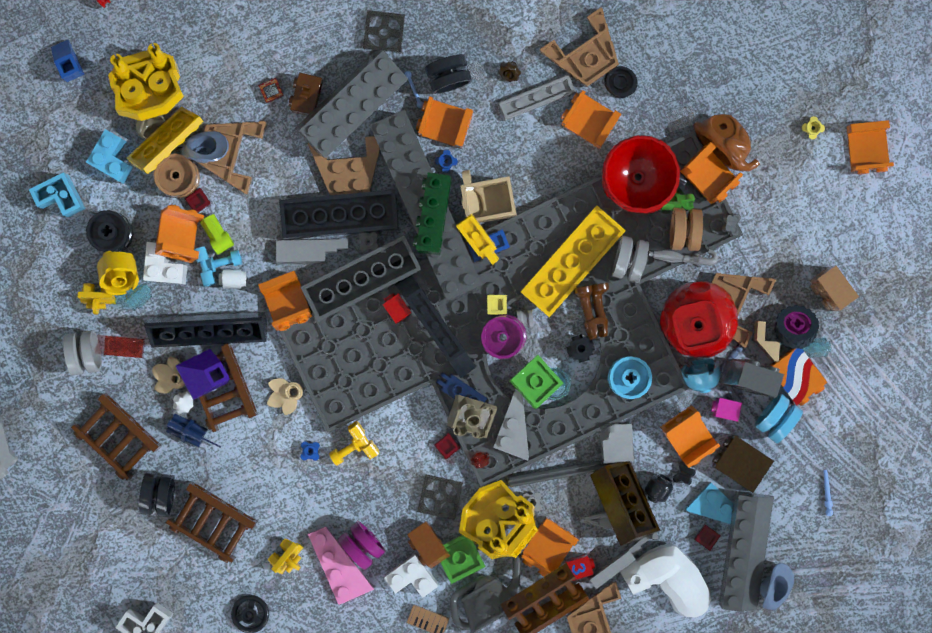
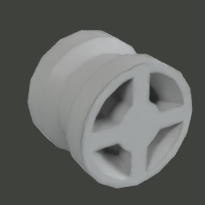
M532 309L526 312L517 310V318L524 326L533 328Z

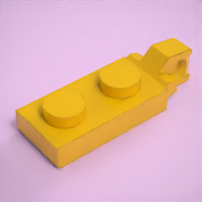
M472 213L456 224V227L478 256H481L482 259L487 257L492 265L498 261L499 257L494 252L497 249L495 243Z

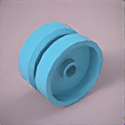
M626 356L612 363L608 370L607 379L609 387L615 394L622 398L635 399L647 393L652 383V373L647 363L642 359ZM631 374L632 380H626V375Z
M779 394L760 414L755 422V427L763 433L769 430L768 437L775 443H779L798 423L803 410L796 405L789 406V399L783 394Z

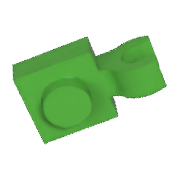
M676 191L672 199L662 207V210H673L674 207L681 208V206L690 210L694 208V194L680 195Z

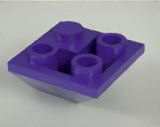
M211 349L175 366L193 400L227 384L230 380L221 361Z

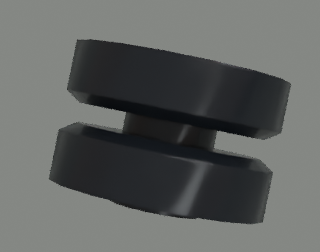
M464 54L448 56L425 66L427 77L434 79L430 83L433 94L449 92L472 82L470 71L463 70L467 66Z
M111 210L99 211L94 214L86 227L89 243L95 249L102 252L124 251L131 244L134 235L133 226L129 219Z
M146 472L144 474L139 496L140 514L152 515L156 511L158 516L169 517L175 494L174 475L163 474L159 479L157 473Z

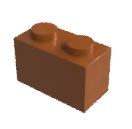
M424 522L407 534L410 538L408 543L413 550L417 549L420 556H418V559L423 566L427 565L432 569L450 556L428 522Z

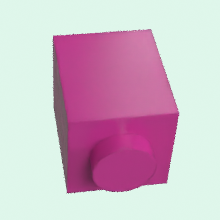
M717 397L716 401L713 400L711 412H713L715 417L738 422L742 403Z

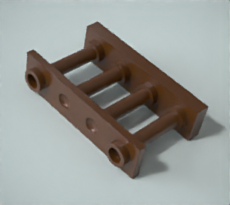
M231 344L221 346L222 351L216 356L220 361H227L229 367L227 374L230 380L234 379L236 387H234V390L208 400L206 395L199 397L207 419H205L206 425L209 430L212 429L213 433L219 431L218 424L241 415H248V418L258 415ZM234 397H241L243 405L240 408L214 418L210 407Z
M105 393L97 399L101 402L100 408L83 426L75 424L71 428L74 430L73 434L79 440L87 442L116 470L115 474L120 479L130 480L133 475L129 471L147 452H156L162 445L115 400ZM110 411L115 416L114 421L94 440L87 431L105 412ZM124 424L129 429L127 431L128 434L108 453L101 445L119 425L122 426ZM138 437L143 442L141 444L142 447L122 466L115 458L134 438Z
M194 482L189 483L186 488L190 492L188 500L176 520L170 518L166 524L170 525V530L176 533L181 532L218 554V558L223 562L232 563L236 557L231 553L243 533L249 528L252 530L258 521ZM200 498L206 502V507L191 530L182 525L195 501ZM217 508L222 511V518L207 540L199 535V532L212 510ZM233 518L239 522V527L224 550L215 545L228 521Z
M565 563L500 605L509 620L516 617L518 621L514 624L519 633H538L590 599L580 583L572 584L571 581L576 578L567 563ZM565 586L567 590L557 596L555 591ZM548 596L550 601L540 606L538 602ZM532 606L534 611L524 616L522 612Z

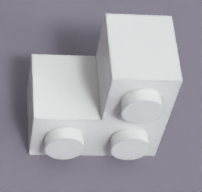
M147 242L143 280L186 285L187 265L168 263V257L155 254L156 243Z
M414 553L384 576V579L395 594L409 583L413 584L422 598L438 587V582L429 569L422 565L417 553Z
M159 603L152 607L146 618L130 608L126 611L116 629L122 633H161L173 613Z

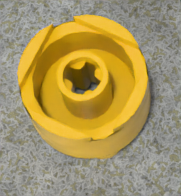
M112 251L103 253V257L97 263L100 287L105 289V292L110 295H124L127 293V290L131 288L134 290L139 283V277L133 254Z

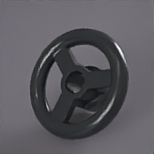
M245 595L234 603L231 610V619L235 627L240 631L256 633L266 626L269 620V609L265 601L260 597ZM249 601L248 608H245L241 615L237 616L239 606L243 602ZM255 602L260 604L263 609V619L258 617L254 610ZM247 612H251L253 617L249 618ZM240 621H243V622L246 623V624H251V623L255 622V623H257L258 625L255 626V627L249 628V627L243 626V625L240 623Z

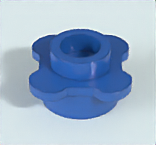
M444 150L440 157H436L435 163L441 166L444 173H448L452 166L458 164V160L451 155L449 150Z
M305 441L301 444L302 454L300 457L302 460L313 459L317 461L319 459L318 449L320 444L318 442L308 443Z

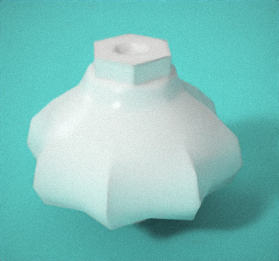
M188 391L179 392L178 395L174 396L173 408L178 414L188 413L194 406V400Z

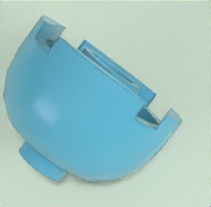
M712 358L692 361L694 365L688 367L686 364L682 367L681 370L685 384L690 389L700 393L710 392L719 383L721 378L719 361L714 362Z

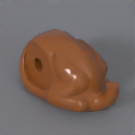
M717 114L703 122L697 121L694 123L693 127L701 144L705 146L712 141L717 146L712 152L728 168L749 172L760 165L756 159L750 163L745 161L751 152V140L748 132L731 115Z

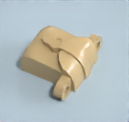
M470 170L462 171L464 185L460 186L463 198L462 206L465 209L466 217L472 213L477 221L482 223L517 216L510 176L472 183Z

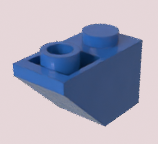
M69 40L51 47L54 63L63 80L69 82L85 75Z

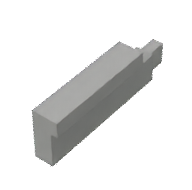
M348 239L276 241L277 265L326 264V254L337 253V250H347Z
M642 538L637 540L594 572L593 575H590L588 578L596 589L634 562L636 560L634 555L642 550L641 545L649 539Z

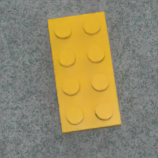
M181 106L126 159L130 164L148 174L155 170L157 165L164 158H167L178 145H181L186 137L196 131L203 120L200 116Z

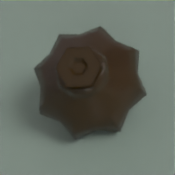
M511 61L500 64L498 73L503 80L508 82L519 80L521 71L516 62Z

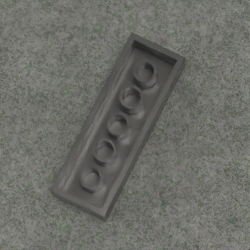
M377 49L295 129L321 157L326 158L399 89L408 78L384 50Z
M732 359L731 361H726L719 383L755 395L777 398L784 374L779 373V368L769 365L763 366L760 365V362L754 360Z

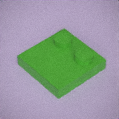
M536 355L509 380L534 409H537L564 384L539 355Z
M463 535L444 544L450 556L443 560L441 564L451 584L486 567L475 543Z

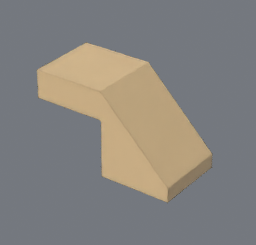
M755 321L754 342L771 361H779L780 342L765 341L766 322Z

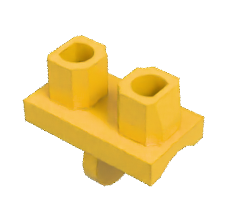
M84 283L82 292H78L77 297L80 298L81 303L86 304V309H92L94 315H98L100 309H106V304H116L114 295L106 293L103 288H101V292H95V285L91 283Z
M285 538L280 544V547L285 551L283 555L280 556L274 552L268 558V561L273 566L271 569L275 573L283 574L285 570L290 573L293 568L298 571L301 568L298 564L301 556L298 554L304 547Z

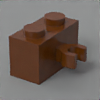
M299 72L298 77H295L293 82V88H295L294 96H290L288 103L293 113L308 116L317 107L323 79Z

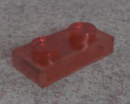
M105 336L104 355L143 358L145 339Z

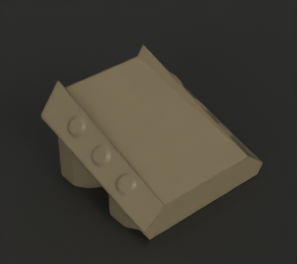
M455 395L449 417H447V426L453 428L454 434L458 436H463L468 432L474 438H487L497 406L465 396Z

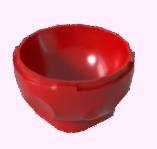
M636 135L621 140L610 150L603 163L602 186L606 195L616 205L628 212L653 213L660 210L672 199L679 186L680 167L674 152L665 142L652 136ZM636 174L641 176L640 181L635 180Z
M706 281L689 282L676 288L668 296L663 305L660 325L664 336L681 354L710 358L724 351L733 340L738 327V311L731 296L717 284ZM700 321L702 326L696 327L695 322Z

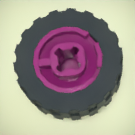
M788 306L786 309H782L776 318L774 329L776 337L786 347L803 349L815 341L819 329V320L816 314L811 309L805 308V306Z

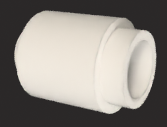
M223 269L222 273H219V285H223V289H241L246 287V271H241V269Z

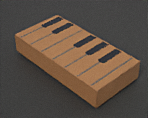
M413 604L407 623L431 633H444L449 617Z

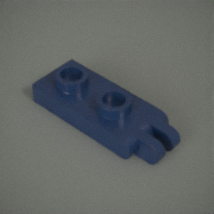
M442 372L440 376L446 379V381L436 380L442 386L440 390L455 399V395H461L484 403L487 400L481 393L452 374L447 376Z

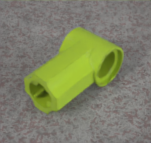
M215 214L207 216L200 222L217 255L234 246L231 237L227 231H224Z

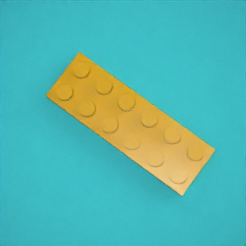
M596 206L520 293L545 315L550 317L626 230L599 206Z

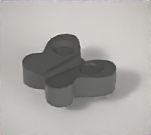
M740 214L724 215L722 231H727L730 236H737L739 231L736 224L741 219Z

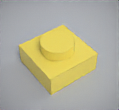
M487 295V314H507V295Z

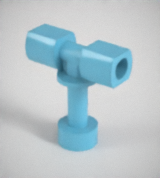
M205 246L194 249L199 251L197 263L201 265L203 273H200L204 287L216 284L213 272L217 271V267L231 263L234 266L242 265L239 250L231 251V256L214 260L213 257L209 258Z

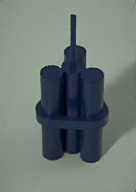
M174 414L167 424L166 432L181 439L183 443L188 442L199 448L202 440H205L221 448L220 445L204 438L208 429L196 424L195 420H188Z

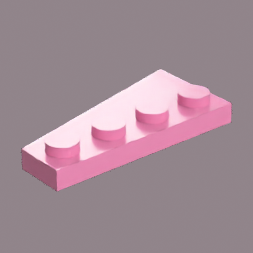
M326 526L308 534L338 605L374 590V587L367 581L364 574L357 568Z

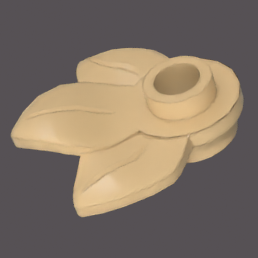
M170 356L167 364L153 366V375L158 380L154 387L157 392L170 393L173 389H180L185 385L175 367L180 364L177 358Z
M283 378L271 380L268 385L274 392L269 397L267 405L274 408L282 407L284 415L293 413L297 408V400L303 395L301 385L296 382L289 383ZM292 388L297 390L296 395H291L290 390Z

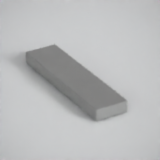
M568 74L498 102L504 120L507 121L574 94L576 91Z

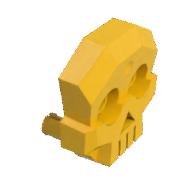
M153 43L155 48L150 44L146 51L125 57L116 54L118 59H116L115 55L111 56L110 62L114 68L108 76L111 89L115 94V110L118 115L143 121L167 114L184 97L178 84L180 75L177 63L173 56L162 52L157 43Z
M502 480L479 488L464 506L459 533L479 545L478 549L492 560L500 557L516 558L538 531L534 519L535 507L522 495L517 497ZM505 506H509L507 511H503ZM487 528L491 529L489 534H485Z

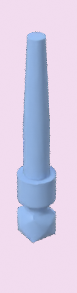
M824 470L826 500L824 503L827 508L825 513L827 516H832L833 510L831 507L833 504L830 496L827 470Z

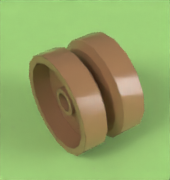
M170 154L157 165L154 170V180L158 188L165 194L175 198H185L198 188L200 172L196 164L180 154ZM179 173V178L175 179L174 176Z
M674 207L670 222L671 250H682L686 241L688 251H699L703 234L702 209L691 208L686 216L684 208Z

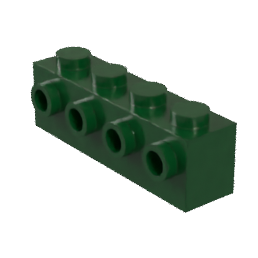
M427 173V178L423 177L422 189H425L424 197H420L419 208H422L421 216H417L416 227L419 228L418 235H414L413 247H416L417 252L440 255L452 180L450 175Z

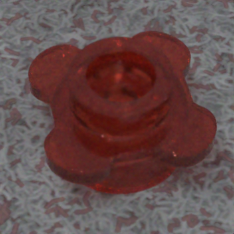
M488 452L474 454L470 459L471 464L477 469L487 466L490 459Z

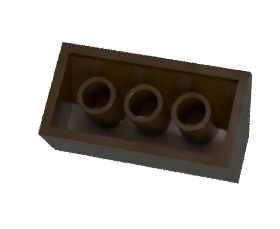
M630 461L607 465L590 474L620 546L661 531Z

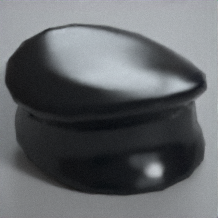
M624 66L615 67L604 78V85L607 91L617 98L630 96L635 92L638 84L635 73Z

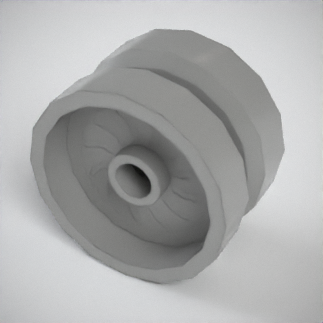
M622 235L613 264L612 277L622 279L626 274L627 268H629L628 280L639 283L647 262L649 242L638 240L634 250H632L633 239Z
M84 331L81 336L77 333L65 334L63 340L64 357L71 376L81 375L85 369L88 373L100 372L102 358L99 340L95 331Z

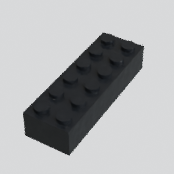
M395 190L279 200L282 239L284 240L399 230Z

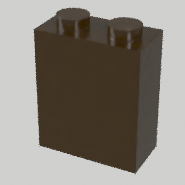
M728 436L723 443L724 448L721 453L717 452L712 459V467L754 493L774 463V460L738 436Z

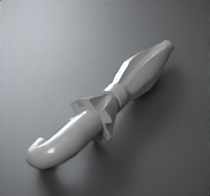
M711 249L708 250V254L712 258L700 257V254L693 256L682 255L674 251H649V256H653V258L671 263L689 262L697 268L699 265L711 266L716 264L718 260L717 253Z

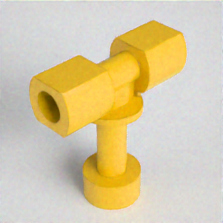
M355 421L348 426V431L353 437L351 439L352 443L340 451L334 449L329 453V456L333 463L338 466L344 462L343 457L356 449L359 452L363 450L369 460L379 454V449L372 440L366 438L365 430L358 421Z

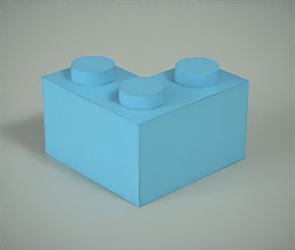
M105 129L86 163L123 184L133 169L132 166L117 158L126 141Z
M64 172L29 189L36 206L44 209L57 202L62 215L66 217L86 209L70 176Z

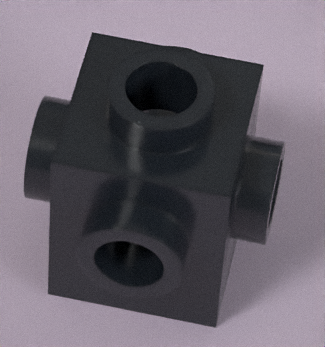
M582 334L571 337L572 341L568 342L569 346L566 347L569 358L572 357L574 361L578 360L579 363L590 360L589 356L593 355L592 351L595 350L592 339L589 340L588 336L583 337ZM579 345H583L585 347V350L583 352L578 351Z

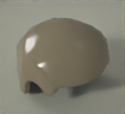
M160 115L143 121L137 120L135 128L137 134L143 139H147L165 122L164 117Z

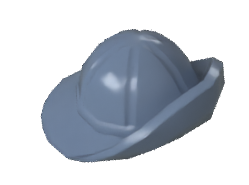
M202 132L185 141L182 147V155L198 163L217 161L226 155L229 143L226 137L219 132Z
M778 563L773 568L772 575L762 581L760 593L764 599L762 603L764 609L776 610L788 598L794 584V574L787 564Z

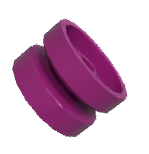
M509 314L499 315L488 321L481 334L482 345L485 351L498 359H507L516 355L524 347L527 339L524 324L517 317ZM501 334H505L507 336V339L503 340V335Z
M357 520L350 527L352 535L344 532L337 540L350 558L358 566L366 570L373 564V559L370 555L379 558L386 550L377 537Z

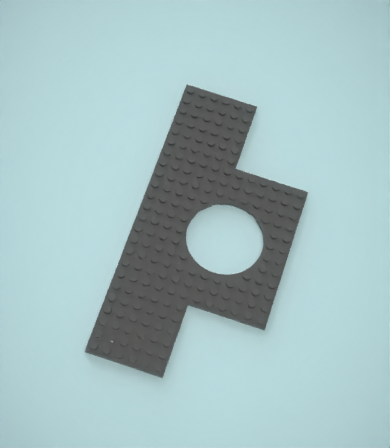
M694 131L667 144L674 152L680 170L702 149ZM636 174L635 180L640 181L641 176ZM601 175L485 230L490 235L503 229L510 248L496 253L499 259L493 265L487 257L474 262L467 246L468 241L464 240L463 242L483 288L448 303L429 259L426 258L418 262L422 270L412 274L413 278L476 366L475 369L460 378L395 286V283L319 322L314 313H311L312 317L308 318L307 322L290 325L289 329L279 330L327 433L431 383L447 417H449L455 399L441 391L440 388L442 386L436 382L437 379L442 382L446 381V379L440 376L442 372L447 376L450 374L454 375L487 398L485 403L497 406L487 438H474L468 432L463 436L456 435L480 486L483 487L689 389L684 382L682 372L640 284L684 263H671L653 258V256H649V251H674L689 256L702 255L708 252L709 249L713 250L742 236L743 233L738 223L736 224L739 231L737 236H730L727 231H722V225L724 224L723 216L733 214L726 198L720 203L717 201L710 204L690 181L686 182L689 190L686 194H694V208L702 209L703 234L699 251H688L685 241L682 250H671L670 222L672 210H662L661 208L653 213L628 212L608 198L602 186ZM596 206H599L626 230L623 236L633 239L632 250H634L638 240L649 242L646 266L639 283L628 280L629 268H627L626 274L622 279L612 277V269L620 237L578 284L577 287L609 283V290L602 294L603 308L608 319V335L603 338L599 337L601 357L598 371L589 387L579 397L565 405L547 409H534L524 405L529 453L527 461L493 448L511 398L494 381L488 367L486 351L482 345L481 334L484 326L488 321L500 315L487 314V295H507V307L513 302L524 298L525 296L520 293L590 212ZM573 290L566 299L582 308L580 299ZM392 293L395 295L399 293L412 314L397 324L383 306L385 303L384 299ZM590 295L591 309H592L593 317H595V311H594V306H593V302H592V297H591V295ZM632 356L640 358L647 363L652 373V383L647 393L639 398L627 399L618 396L612 391L607 379L608 370L612 363L619 358ZM626 375V380L631 381L632 375Z

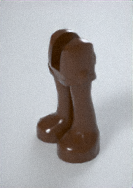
M609 283L574 288V292L579 297L583 309V323L589 339H596L597 333L601 338L608 335V319L603 308L602 294L609 290ZM590 295H591V297H592V302H593L594 311H595V317H593V313H592V309H591Z

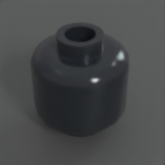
M663 474L653 475L645 487V492L648 495L647 498L653 503L666 502L673 490L672 480Z

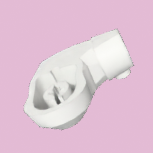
M673 543L660 545L645 552L620 571L633 595L651 588L650 585L658 584L667 594L674 611L680 616L695 618L703 615L708 610L711 602V590L708 584L703 579L694 562Z

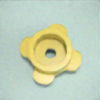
M813 116L808 123L802 125V130L806 131L809 138L813 140L816 139L819 133L824 132L825 127L818 121L817 117Z

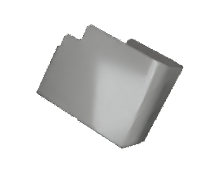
M616 423L607 427L606 432L600 433L603 463L634 461L631 423Z

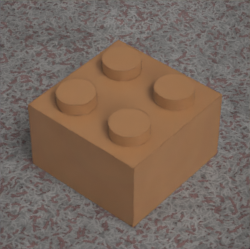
M836 265L827 267L809 280L812 284L810 286L816 295L819 294L822 297V304L827 310L841 311L859 297Z

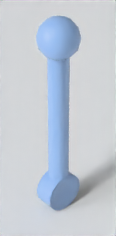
M406 71L404 75L408 78L417 101L416 105L418 108H422L423 102L420 100L411 79L412 74L410 71Z

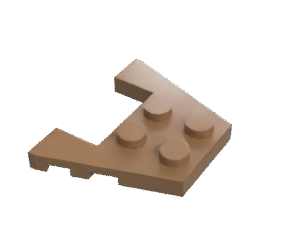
M602 7L587 17L597 35L565 56L555 40L540 49L543 55L586 87L619 65Z
M267 122L206 125L204 132L216 131L224 135L228 140L229 149L223 158L199 164L243 193L248 194L252 177L233 173L243 135L263 139Z
M374 136L365 137L367 156L358 158L327 160V157H321L308 143L330 195L370 192L380 151Z
M715 273L711 283H715L725 289L731 296L739 315L750 288L769 296L776 279ZM738 326L733 339L741 347L746 348L753 332Z
M616 581L606 586L591 597L589 601L567 615L572 633H611L603 604L622 599Z

